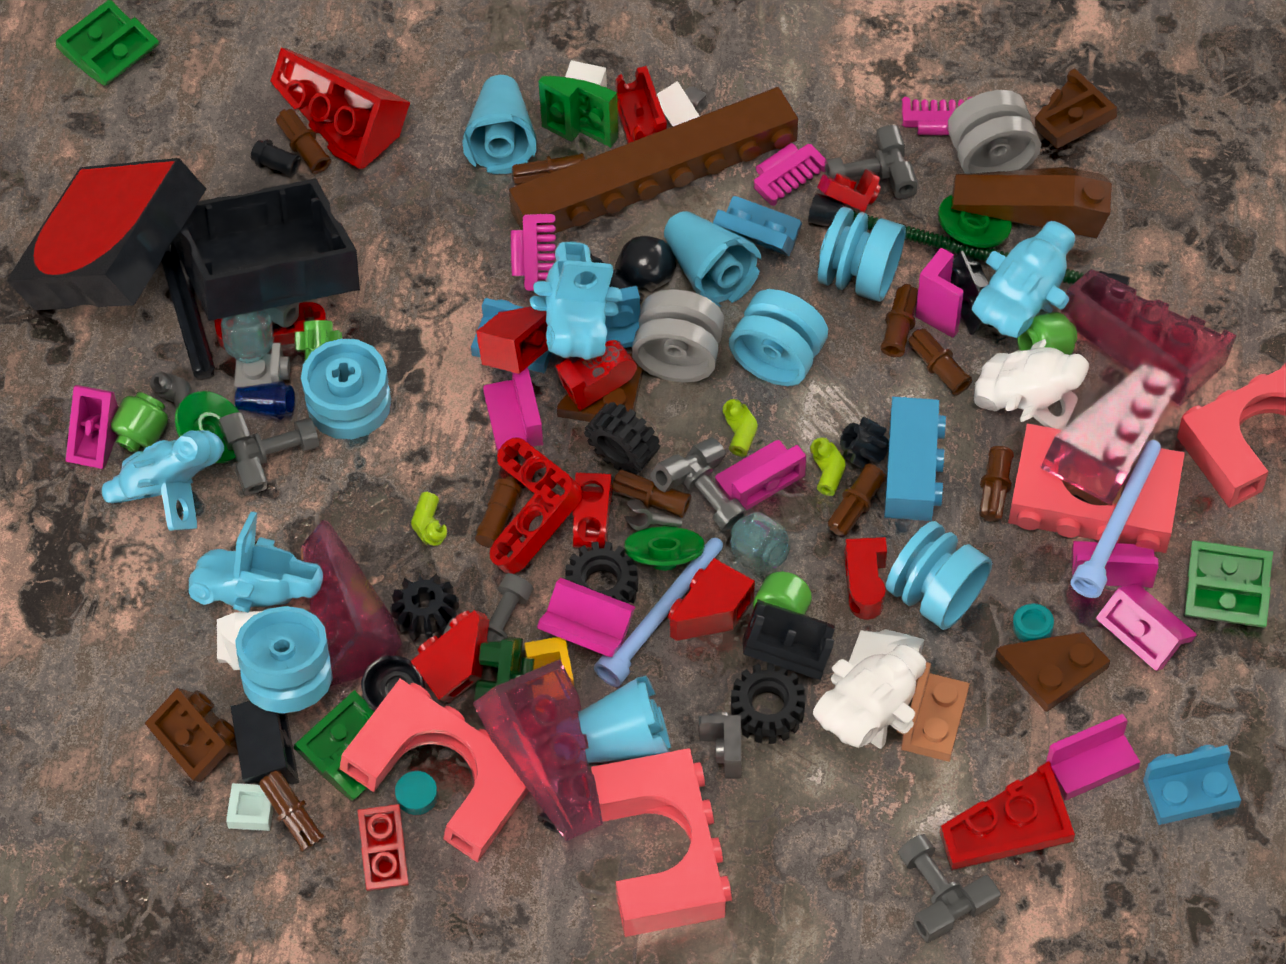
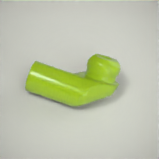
M730 399L722 408L727 423L735 433L729 450L736 456L744 457L750 449L757 432L758 423L745 404H742L738 399Z
M820 437L815 439L810 445L813 459L822 471L817 490L824 495L833 496L844 473L846 462L832 442L827 438Z
M423 492L414 511L411 527L424 544L430 546L440 545L447 536V527L445 524L441 526L439 521L434 518L439 498L433 493Z

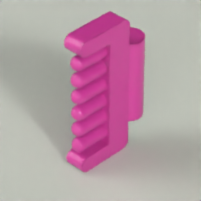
M903 97L902 125L903 127H917V135H949L947 130L948 119L956 109V102L953 99L949 100V111H947V102L942 99L939 102L940 111H938L937 100L933 99L930 101L931 111H929L928 101L923 99L920 111L919 101L914 99L911 111L910 98ZM963 99L958 101V107L965 102Z
M790 143L756 166L759 176L754 179V189L770 205L775 206L778 197L783 198L785 196V193L776 184L789 194L792 192V188L797 189L799 187V183L804 184L806 178L812 179L813 173L817 175L820 171L825 172L826 159L811 144H806L798 150L793 143Z
M553 214L524 215L523 230H510L512 276H524L525 289L527 291H534L533 285L538 280H546L549 272L538 273V271L550 270L554 264L538 263V261L556 260L554 253L538 254V252L555 251V244H537V242H554L556 240L554 234L537 235V233L554 232L556 230L554 225H537V223L555 222L556 218Z

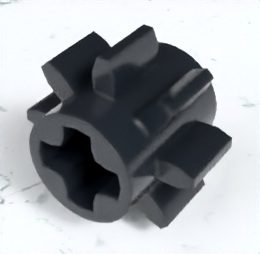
M862 417L860 425L850 423L845 427L840 438V446L845 450L843 458L861 468L869 464V462L874 464L881 462L889 449V440L886 436H883L887 429L866 417Z

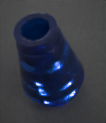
M283 381L238 387L235 392V407L238 410L281 420L284 416H291L293 414L295 391L293 386L285 385Z

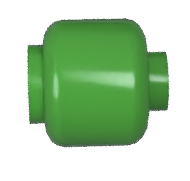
M1060 312L1038 315L1034 317L1027 331L1017 338L1020 351L1030 350L1033 344L1045 339V347L1055 348L1064 354L1072 355L1077 341V330L1074 324Z
M137 392L135 396L124 397L111 422L113 433L119 436L116 443L129 451L138 452L140 447L145 449L158 442L169 420L167 414L163 411L165 405L142 392Z
M784 571L773 572L762 583L753 601V610L757 600H761L805 615L812 601L811 590L804 580L793 573Z

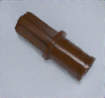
M283 109L280 111V115L276 118V123L290 141L291 150L299 153L313 174L326 170L331 164V159L317 142L316 133L305 126L293 109Z
M579 153L578 155L553 159L548 155L546 160L516 164L512 166L513 182L517 186L585 160L584 154Z
M904 284L902 287L897 288L892 310L885 317L887 328L881 343V351L891 357H901L905 354L909 331L915 327L916 320L913 316L917 304L918 289L910 284Z
M925 328L917 329L908 339V343L926 362L929 373H936L953 395L963 393L971 385L972 377L952 358L953 352L950 349H944Z
M993 446L990 448L986 475L981 478L980 485L983 488L979 515L986 522L1001 520L1006 493L1011 490L1012 482L1009 479L1014 452L1005 446Z
M866 464L852 487L845 489L842 493L843 500L828 521V528L835 535L841 537L849 534L861 514L870 510V501L887 479L885 477L886 474L879 467L873 464Z
M619 470L612 483V490L614 492L640 500L647 509L653 506L678 515L680 518H684L691 503L692 496L689 493L676 489L663 492L655 486L653 481L624 470Z
M280 771L271 772L259 782V786L279 815L276 818L277 821L284 822L302 852L325 838L305 810L304 806L307 804L305 800L299 801Z

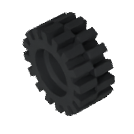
M615 402L606 403L585 427L586 431L584 434L589 438L587 440L588 444L596 447L593 451L597 455L602 454L605 457L603 461L607 464L613 463L614 468L618 471L622 468L624 471L637 475L660 449L658 444L659 438L653 435L655 433L653 428L645 425L647 421L644 418L638 419L636 412L632 409L629 412L626 411V407L622 404L617 406Z
M598 542L591 543V551H588L584 545L579 548V557L574 553L572 554L570 565L566 564L565 568L566 580L589 588L586 583L589 575L598 571L610 572L617 578L616 585L609 590L597 592L627 604L629 602L634 604L636 592H638L637 565L634 564V560L628 555L625 556V549L618 546L613 551L612 543L605 542V548L599 549Z
M767 663V670L762 671L761 665L756 664L753 665L752 674L746 669L741 673V680L736 678L733 690L731 691V715H741L743 736L749 738L753 733L755 734L754 742L762 744V738L765 736L769 737V744H775L776 736L780 735L782 741L789 739L790 730L794 734L799 730V723H802L804 719L806 695H804L805 688L803 683L798 684L799 677L794 672L788 676V669L780 667L779 672L774 671V664ZM769 692L779 695L784 702V706L778 713L762 714L754 709L752 701L756 695Z

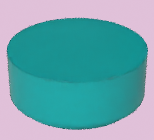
M1031 603L1021 606L1015 612L1013 631L1022 642L1050 638L1053 633L1054 617L1045 606Z
M422 771L406 773L398 780L395 787L397 804L400 805L404 812L411 815H422L429 812L435 806L438 799L437 786L434 779Z

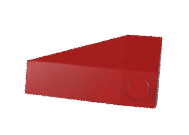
M287 48L280 49L270 81L293 109L300 110L309 121L308 126L315 133H320L328 143L327 148L333 155L360 169H364L400 136L410 105L409 101L381 87Z

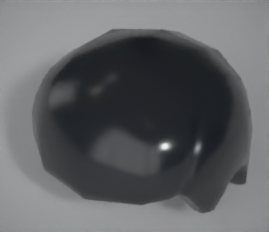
M638 236L632 238L623 246L616 261L615 269H619L622 272V278L631 286L643 287L648 289L649 292H653L656 288L670 281L676 269V260L672 249L664 240L652 236Z
M384 655L367 666L361 679L362 697L374 712L400 678L409 685L416 683L425 689L423 677L409 659L401 656Z

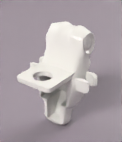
M1045 339L1033 344L1030 350H1017L1011 354L997 353L982 367L981 375L975 382L974 402L978 407L992 411H998L1006 408L1007 411H1013L1017 408L1023 409L1024 411L1020 417L1021 422L1034 417L1045 427L1065 430L1078 400L1077 396L1070 390H1074L1082 384L1087 375L1089 363L1080 354L1068 355L1055 348L1045 347ZM1059 400L1062 405V413L1060 416H1054L1049 411L1048 406Z
M905 644L898 645L888 654L869 656L855 667L846 660L841 659L832 667L834 674L831 677V681L836 686L820 698L814 707L813 715L823 729L834 733L842 743L859 748L871 742L881 749L886 744L888 725H891L901 733H907L913 727L912 719L915 716V711L908 705L915 693L916 680L923 675L926 669V660L917 650Z

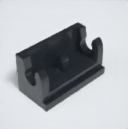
M757 600L742 638L743 655L821 680L835 640H832L835 625Z
M251 701L231 706L242 780L246 784L256 783V785H259V782L266 775L278 770L282 773L288 784L299 783L287 713L265 711Z

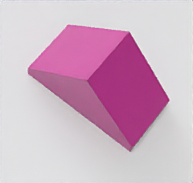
M80 385L73 387L65 462L100 469L106 467L117 435L111 429V422L118 409L114 392Z

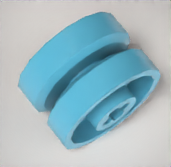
M781 290L758 291L752 298L744 312V317L738 322L729 337V349L734 358L756 377L776 385H798L806 377L813 364V358L820 352L827 340L828 327L820 313L800 297Z
M338 339L326 342L311 352L303 364L301 383L309 417L318 430L336 439L352 440L369 435L379 428L389 415L391 406L387 369L379 352L373 346L356 339Z
M282 606L269 608L253 615L241 626L235 640L243 690L253 704L265 711L289 713L301 711L317 703L328 692L333 679L325 626L316 615L302 608Z

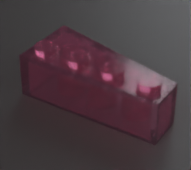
M1090 269L1067 289L1066 295L1069 296V302L1064 309H1061L1060 313L1064 314L1074 324L1079 334L1179 406L1183 405L1226 364L1237 335L1223 330L1222 334L1205 327L1206 321L1193 315L1189 319L1168 310L1169 304L1159 299L1153 301L1136 295V289Z
M1145 362L1054 437L1040 468L1112 505L1181 380Z

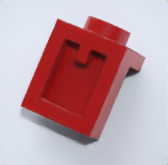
M865 169L855 188L857 182L842 174L837 173L835 178L823 174L817 188L825 195L865 212L868 204L872 205L878 197L880 177L874 172Z

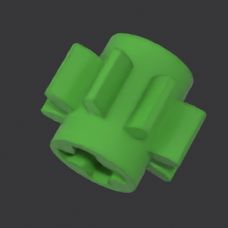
M332 321L304 322V332H295V350L297 352H304L306 361L311 352L324 343L342 339V332L340 330L333 331Z

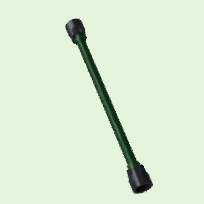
M816 193L810 207L808 222L821 226H830L839 209L843 206L845 207L846 204L832 197ZM853 211V212H854L853 222H854L855 218L857 217V215H858L860 212H857V213H856L855 211ZM868 215L869 231L873 229L879 220L878 217L874 219V216L869 217ZM905 225L906 241L909 239L910 242L922 243L924 246L927 244L928 247L932 245V248H943L951 253L955 251V254L964 251L966 257L969 255V258H978L980 261L983 259L984 262H986L991 252L995 251L994 248L990 250V247L969 246L952 237H943L942 234L939 236L938 233L934 235V232H925L923 229L920 231L919 228L906 227ZM996 250V252L1002 254L1005 257H1007V255L1009 254L1008 252H1005L1004 254V251L999 252V250ZM1067 268L1063 283L1068 282L1069 285L1072 283L1073 286H1076V284L1077 287L1082 286V288H1085V291L1093 293L1094 298L1122 307L1130 277L1099 271V274L1089 273L1084 275L1083 272L1079 274V271H1070Z

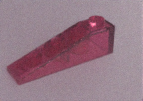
M322 520L300 548L301 561L317 564L323 571L321 588L314 597L310 598V609L307 611L316 615L325 626L333 677L330 684L331 687L363 677L368 665L381 656H394L402 642L391 614L330 522Z
M560 659L493 687L473 703L491 741L566 842L603 825L595 777L589 772L585 750L589 748L587 736L582 734L578 712L581 711L579 695Z

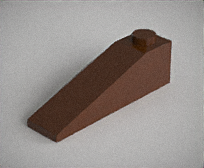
M1070 167L956 174L953 183L951 209L1042 228L1047 222L1056 221L1068 227L1076 235L1097 239L1110 215L1112 183L1103 174Z

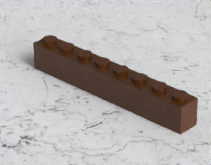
M778 86L509 188L511 213L521 230H523L524 215L553 214L556 218L555 222L537 223V225H554L556 230L554 232L537 233V235H555L571 227L585 225L592 219L608 213H616L624 207L642 200H650L662 192L676 187H684L691 181L709 174H718L725 168L743 161H752L759 155L769 151L783 149L790 143L797 141L798 117Z

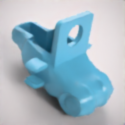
M1049 221L1035 237L1027 238L1018 243L1007 257L996 251L991 252L986 263L996 273L991 277L989 284L977 296L972 307L975 315L984 324H989L998 329L1002 335L1018 338L1031 326L1034 317L1041 309L1048 313L1054 310L1048 303L1059 309H1064L1069 302V296L1059 287L1067 269L1066 255L1074 247L1075 234L1073 231L1059 222Z
M562 242L555 250L556 262L550 268L546 281H537L533 285L534 292L540 296L531 297L530 304L535 310L546 311V323L548 325L546 340L550 352L563 358L580 357L589 360L605 354L607 336L605 316H615L618 314V306L615 302L622 300V293L616 287H609L613 275V266L606 263L592 262L590 258L591 251L588 245L579 242Z
M205 430L188 431L173 441H158L146 447L144 451L135 452L123 461L120 474L103 484V499L107 503H122L162 495L168 529L170 531L196 529L197 518L191 488L193 480L191 478L221 458L224 444L216 434ZM177 500L180 501L183 507V520L179 518L177 513Z
M251 511L238 536L236 551L224 549L210 550L197 560L196 569L189 577V595L193 600L203 605L221 600L233 606L235 610L249 612L251 607L285 605L293 598L314 597L321 588L323 571L317 564L298 560L291 552L274 547V540L260 537L255 545L257 512Z

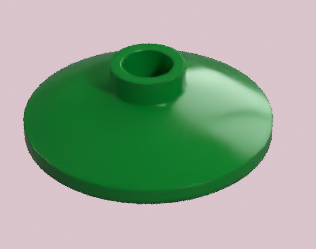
M952 195L946 197L939 206L938 220L940 225L951 237L961 243L973 247L988 248L1002 244L1010 235L1012 229L1011 221L951 209Z
M209 391L194 392L186 396L176 409V431L179 437L191 430H205L216 434L224 444V451L221 458L215 463H227L235 459L236 456L233 450H228L219 427V419L239 411L229 400L219 394Z
M663 526L647 528L631 534L625 540L624 549L631 559L653 565L657 570L667 571L701 556L705 549V542L699 534L691 530Z

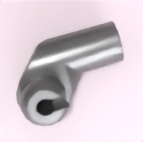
M157 372L150 380L151 389L160 397L175 403L176 409L180 402L192 393L189 382L170 373Z

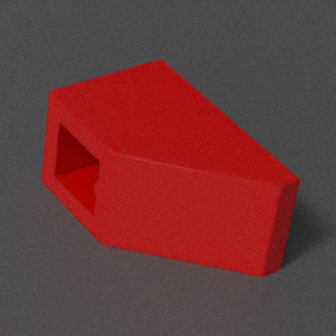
M713 558L705 570L700 568L695 573L689 587L691 590L685 598H678L672 605L668 613L670 637L679 641L733 630L754 601L755 580Z
M469 610L462 612L449 623L451 627L449 631L440 638L433 636L422 643L417 649L419 654L411 660L439 700L450 703L482 678L483 665L479 663L480 645L487 642L490 621L484 613L476 610L471 613Z

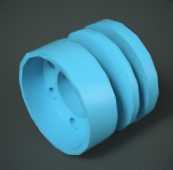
M843 206L839 209L828 228L821 246L818 282L828 286L836 277V288L843 290L847 287L852 277L856 276V294L881 302L888 293L900 261L906 234L905 225L881 218L877 221L871 233L867 232V213H859L853 222V209Z
M931 521L921 527L902 549L890 570L885 588L895 597L902 596L903 602L908 606L915 605L922 600L920 607L921 615L942 630H945L954 625L973 604L988 579L992 568V561L970 544L963 545L956 551L957 536L952 532L945 533L942 525L936 521Z

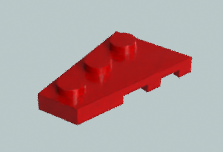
M1050 761L1039 766L1035 773L1021 781L1017 779L1007 785L1005 791L988 801L982 800L942 824L939 832L951 870L1074 841L1075 837Z

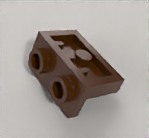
M176 688L144 724L193 781L202 782L228 753L238 755L234 727L226 720L219 719L212 711L214 704L205 694L198 690L190 692Z

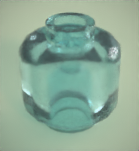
M266 310L222 318L223 345L227 354L236 358V360L243 363L257 362L263 359L272 349V344L274 343L272 319Z
M760 512L751 513L739 519L732 528L730 539L731 551L735 557L751 568L762 572L777 568L786 560L790 551L789 534L784 526L769 516Z

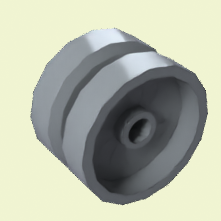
M993 90L978 94L957 107L948 119L947 130L954 147L958 151L957 156L965 174L1025 170L1040 154L1041 141L1031 122L1027 106L1022 96L1011 90Z
M677 289L660 290L648 295L642 303L639 315V328L635 333L632 346V357L639 367L649 374L664 380L683 383L696 382L707 378L716 367L718 344L721 341L724 329V314L719 306L707 297L691 291Z

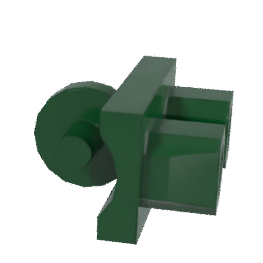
M509 637L501 641L484 642L480 645V665L498 667L497 682L479 680L477 682L474 701L475 703L494 708L493 714L507 715V712H515L518 683V698L530 700L532 685L544 684V675L533 673L535 658L522 657L520 672L523 638Z

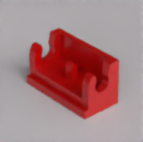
M647 66L636 69V80L632 83L625 84L622 74L618 75L615 80L618 117L627 143L667 129V121Z

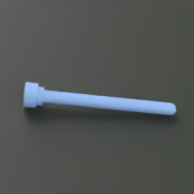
M1150 440L1145 444L1090 561H1086L1077 567L1070 581L1072 588L1077 593L1089 598H1097L1101 595L1107 583L1106 563L1160 453L1161 445L1158 441Z
M711 538L705 544V549L701 556L690 562L625 640L614 656L602 655L594 665V670L604 682L613 687H619L630 674V660L666 618L674 602L678 598H682L690 589V583L695 573L700 568L705 570L712 559L722 550L723 543L719 538Z

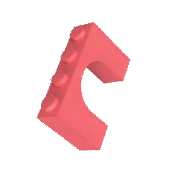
M1286 363L1281 369L1269 375L1260 374L1256 376L1248 385L1236 391L1230 389L1223 392L1215 401L1203 407L1197 405L1190 408L1182 416L1177 434L1178 440L1229 508L1263 491L1269 471L1243 438L1240 425L1248 418L1263 413H1275L1286 416Z
M1027 423L1008 523L1018 525L1026 530L1041 529L1057 532L1059 535L1068 538L1078 536L1094 539L1099 542L1117 503L1093 505L1073 496L1064 486L1060 476V462L1066 430ZM1161 448L1116 543L1136 544L1137 547L1153 549L1154 552H1167L1172 533L1185 452Z
M400 678L343 752L340 770L375 792L401 756L415 747L437 744L446 746L459 753L466 760L472 771L474 787L446 825L443 840L478 863L533 787L538 770L533 768V763L519 752H513L512 754L500 746L498 739L485 729L477 730L466 723L463 715L450 706L442 707L430 699V694L422 686L416 683L409 685Z
M690 748L591 767L592 786L600 822L640 814H659L677 822L685 830L691 843L685 857L671 869L656 874L616 881V897L625 937L725 918L726 902L732 901L731 888L728 877H720L717 863L723 862L721 845L718 837L711 838L708 825L714 824L712 807L709 799L702 800L699 788L705 787L704 773L701 762L693 763Z

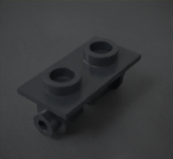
M960 251L953 261L951 283L961 288L964 292L961 317L964 319L970 335H974L979 326L984 323L975 315L972 307L980 291L989 283L982 270L981 263L976 262L973 258L967 259L964 251Z

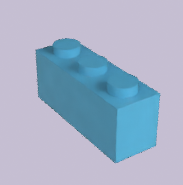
M892 397L884 518L932 521L934 506L942 505L943 483L935 482L936 472L943 473L945 450L937 448V439L945 438L946 416L939 415V400Z

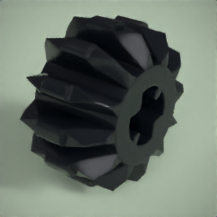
M419 572L415 582L404 578L402 582L403 589L394 590L392 594L393 604L390 607L391 617L396 620L397 629L400 633L409 631V637L413 642L421 634L425 635L426 640L433 637L435 632L443 635L450 620L457 616L456 611L460 607L459 598L454 594L450 581L441 583L437 573L429 580H425L421 572Z

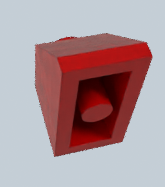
M529 306L499 312L479 328L476 333L482 365L520 374L548 350L546 311L535 310Z

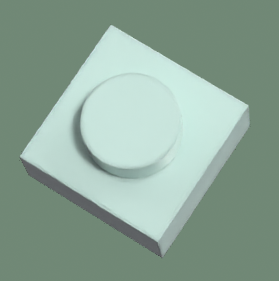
M232 783L226 819L228 828L270 831L273 806L261 787L255 784Z

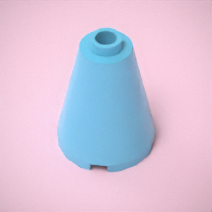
M495 75L485 81L462 140L463 152L468 161L475 167L476 163L486 167L487 172L492 174L512 173V166L528 163L531 156L535 155L537 146L536 134L519 85L513 78L506 75Z
M688 211L677 213L668 220L664 229V238L696 294L707 297L716 305L722 307L719 304L720 302L729 300L733 303L751 289L760 272L756 267L758 258L761 259V253L751 241Z
M646 675L638 677L557 725V734L552 735V743L558 759L565 757L568 764L571 765L630 760L670 752V740L660 706L657 707L654 699L650 700L649 696L655 695L649 678Z

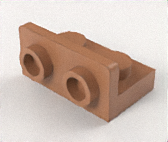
M926 662V669L923 675L916 680V689L911 703V708L915 711V716L912 719L914 725L907 733H901L898 730L896 733L903 734L901 750L950 762L970 683L931 674V663Z

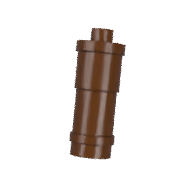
M507 476L506 479H497L495 482L494 490L487 504V510L476 530L475 540L484 547L491 548L494 541L504 531L509 516L512 515L517 500L522 494L523 490L517 484L518 481L515 478Z

